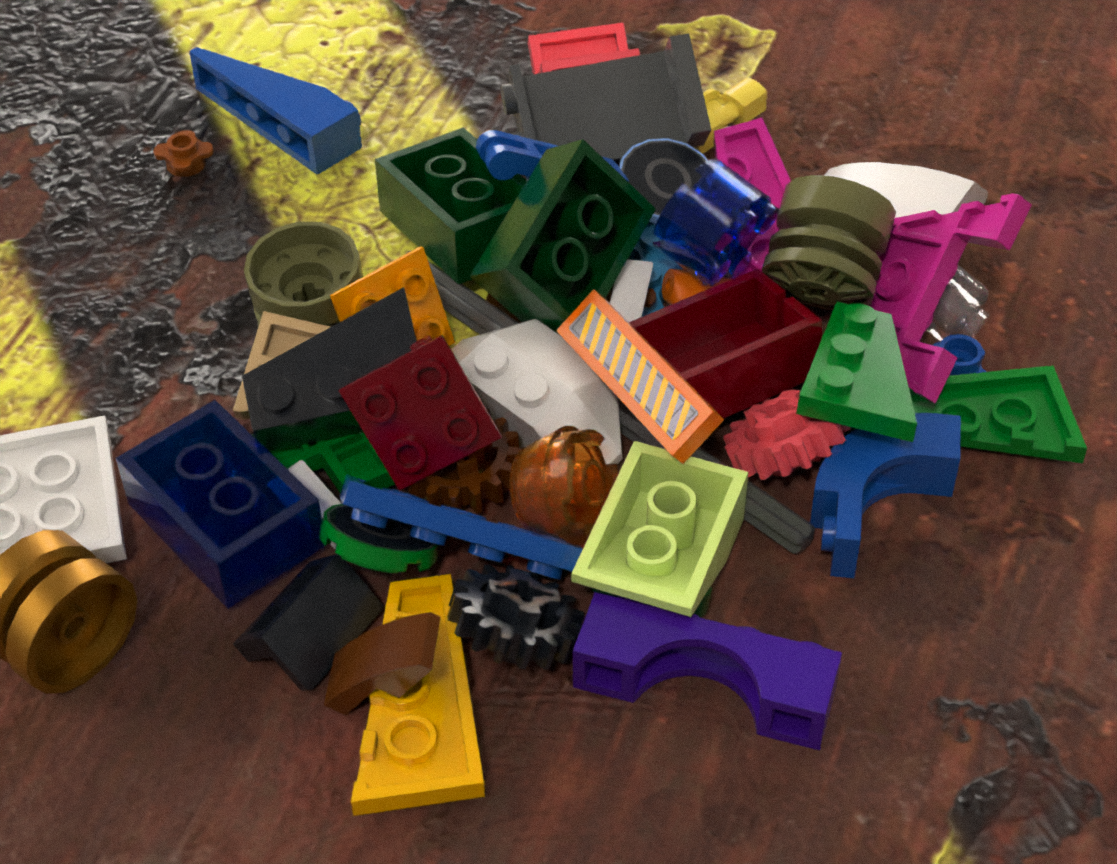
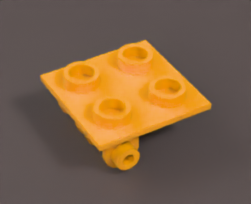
M422 246L330 295L339 322L404 287L416 341L428 335L432 339L443 335L449 346L455 343L424 247Z

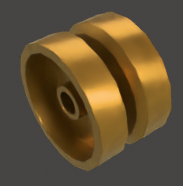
M42 530L21 538L0 555V659L9 663L15 673L45 694L65 693L88 682L108 665L122 647L135 621L138 602L133 583L101 559H97L95 554L63 530Z

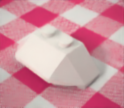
M537 319L463 339L451 349L486 408H489L492 420L504 417L508 422V431L518 432L521 451L581 495L585 496L623 459L619 398L562 336Z

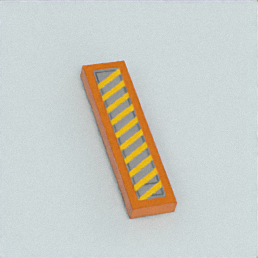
M593 289L556 330L663 447L682 464L724 421L703 397L596 290Z

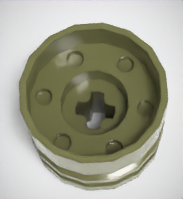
M821 175L795 178L786 184L776 221L779 231L771 236L769 254L765 256L762 272L786 291V297L793 296L802 304L827 310H833L837 301L846 304L858 303L869 306L872 304L877 286L876 280L879 278L882 262L878 256L886 252L896 210L892 203L879 192L855 181Z
M295 222L275 228L258 239L248 252L244 266V275L254 306L258 327L263 311L332 327L339 323V319L330 295L364 277L360 255L354 240L340 228L323 222Z

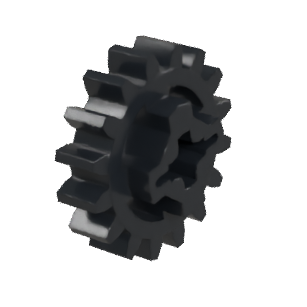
M486 564L481 574L468 569L464 579H457L448 605L450 609L447 619L457 623L454 632L457 637H472L474 639L471 646L473 651L479 652L488 649L494 652V662L500 664L505 661L517 664L519 669L526 670L528 662L535 661L537 665L546 670L550 669L553 659L562 664L568 661L570 653H573L585 615L584 611L573 608L576 601L574 596L559 594L558 588L560 584L557 582L543 584L537 581V573L515 569L512 565H507L504 573L498 572L490 564Z

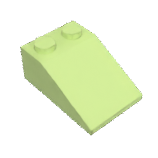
M634 441L571 573V582L691 617L725 565L744 520L748 472L692 456L682 464L666 449Z

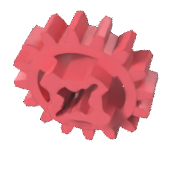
M792 389L782 391L778 397L774 399L768 398L762 404H754L750 409L745 410L743 413L746 419L732 422L729 425L732 432L724 435L723 440L733 468L747 471L748 477L758 473L760 480H766L772 474L782 477L789 476L800 466L804 469L811 468L813 461H820L823 457H829L832 455L829 446L843 444L846 441L843 433L851 430V427L796 414L800 390Z

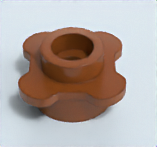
M190 130L179 131L171 135L167 143L158 144L153 150L155 158L165 160L169 173L178 177H189L201 172L206 165L205 158L211 157L214 152L211 143L200 141L195 137V133Z

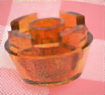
M567 425L518 451L510 471V496L514 512L526 529L573 545H579L587 541L619 474L616 464H605L602 451L599 448L605 438L599 432L593 429L579 430L574 426Z

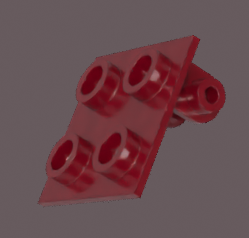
M430 335L419 339L409 347L410 352L338 390L399 490L502 438L501 433L443 335L434 339Z

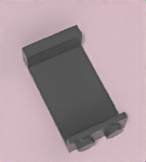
M689 33L669 37L664 51L522 76L520 64L510 65L507 84L500 85L505 115L514 114L517 132L511 134L557 146L584 139L602 157L613 159L615 162L621 161V158L632 146L648 139L668 138L697 147L705 144L711 132V125Z

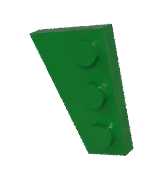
M836 302L800 392L796 414L913 442L917 421L892 314L874 310L865 304Z
M1053 365L950 375L935 404L925 400L909 388L915 413H939L961 416V447L1075 463L1084 462L1087 446Z

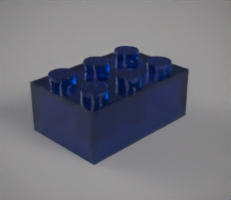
M216 400L116 457L128 504L227 609L325 547L319 536L322 522L319 499Z

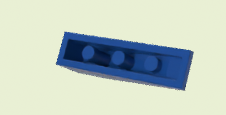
M199 47L189 51L195 85L199 92L315 174L322 173L362 148L360 134L361 118L358 109L351 102L343 100L327 88Z

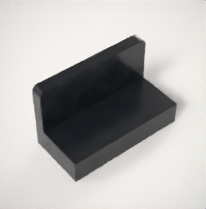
M330 555L309 561L239 636L233 645L248 662L272 657L301 691L312 690L332 668L334 654L347 643L360 636L383 610V605L344 559L340 558V555Z

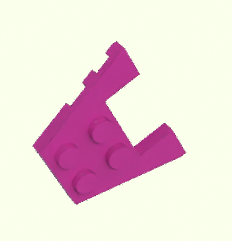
M1019 194L1002 195L1000 203L986 206L980 201L961 204L957 212L943 215L935 210L895 218L886 252L878 256L882 262L879 278L876 280L877 286L872 304L869 306L874 310L892 314L909 388L931 403H936L957 357L944 348L919 341L933 320L936 306L948 282L956 273L957 263L966 245L973 243L1004 250L1011 249L1032 206Z

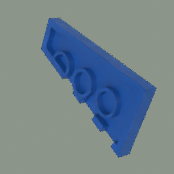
M347 474L339 496L343 505L353 507L350 517L353 520L386 528L388 519H394L411 524L410 536L443 546H445L447 536L471 542L468 553L503 563L506 553L529 559L526 567L527 570L561 580L564 569L573 571L583 550L579 545L498 521L497 524L487 521V518L455 507L446 505L436 506L430 504L428 500L396 489L383 488L382 490L365 485L366 480Z

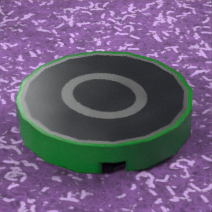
M343 504L332 505L324 511L319 530L320 540L325 546L331 544V542L336 543L335 553L348 562L388 573L406 572L408 564L417 563V568L421 572L429 569L436 563L440 545L410 536L411 524L390 518L386 528L365 524L351 519L353 507Z

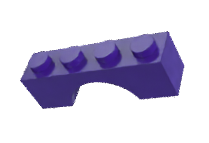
M595 592L573 649V688L634 703L647 689L661 681L681 676L708 678L724 684L743 699L753 716L757 735L820 751L836 691L842 652L824 648L814 642H798L765 634L748 626L737 627L700 618L694 613L689 617L625 597H614Z

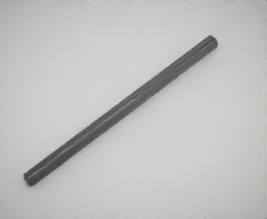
M428 261L444 310L479 334H484L519 323L462 283L458 285L443 270ZM619 399L621 434L633 442L637 441L665 449ZM701 447L691 455L692 457L725 465ZM748 480L744 520L793 554H801L814 539V525Z

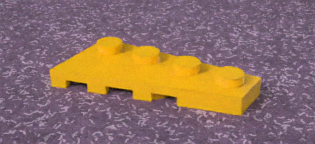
M451 574L390 582L383 624L426 612L436 614L441 619L432 670L400 698L379 689H375L370 694L366 730H363L359 753L361 760L357 782L354 781L351 797L353 816L485 797L484 779L461 637H457L454 633L457 623L447 619L450 609L448 605L453 593Z

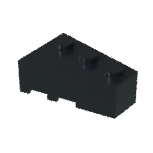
M404 287L242 376L252 430L260 453L363 432L338 390L411 351L409 347L416 342V336Z

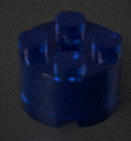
M717 158L706 161L695 170L703 177L692 188L682 183L661 212L654 228L653 234L661 240L652 242L657 250L702 284H709L710 286L717 284L725 274L731 278H736L743 272L753 255L748 248L758 234H764L773 225L779 208L771 203V198Z

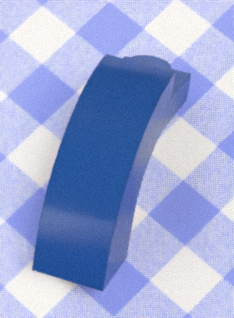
M915 413L917 427L913 442L855 429L844 436L846 441L843 444L833 446L831 449L832 455L825 457L816 477L810 523L815 528L822 529L820 551L831 552L830 576L855 577L861 541L862 515L875 502L888 496L904 493L952 497L960 463V415Z

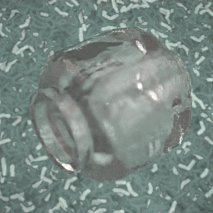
M957 264L956 273L948 282L933 313V320L926 331L940 342L945 337L955 334L967 335L973 338L990 317V314L983 310L989 297L988 289Z

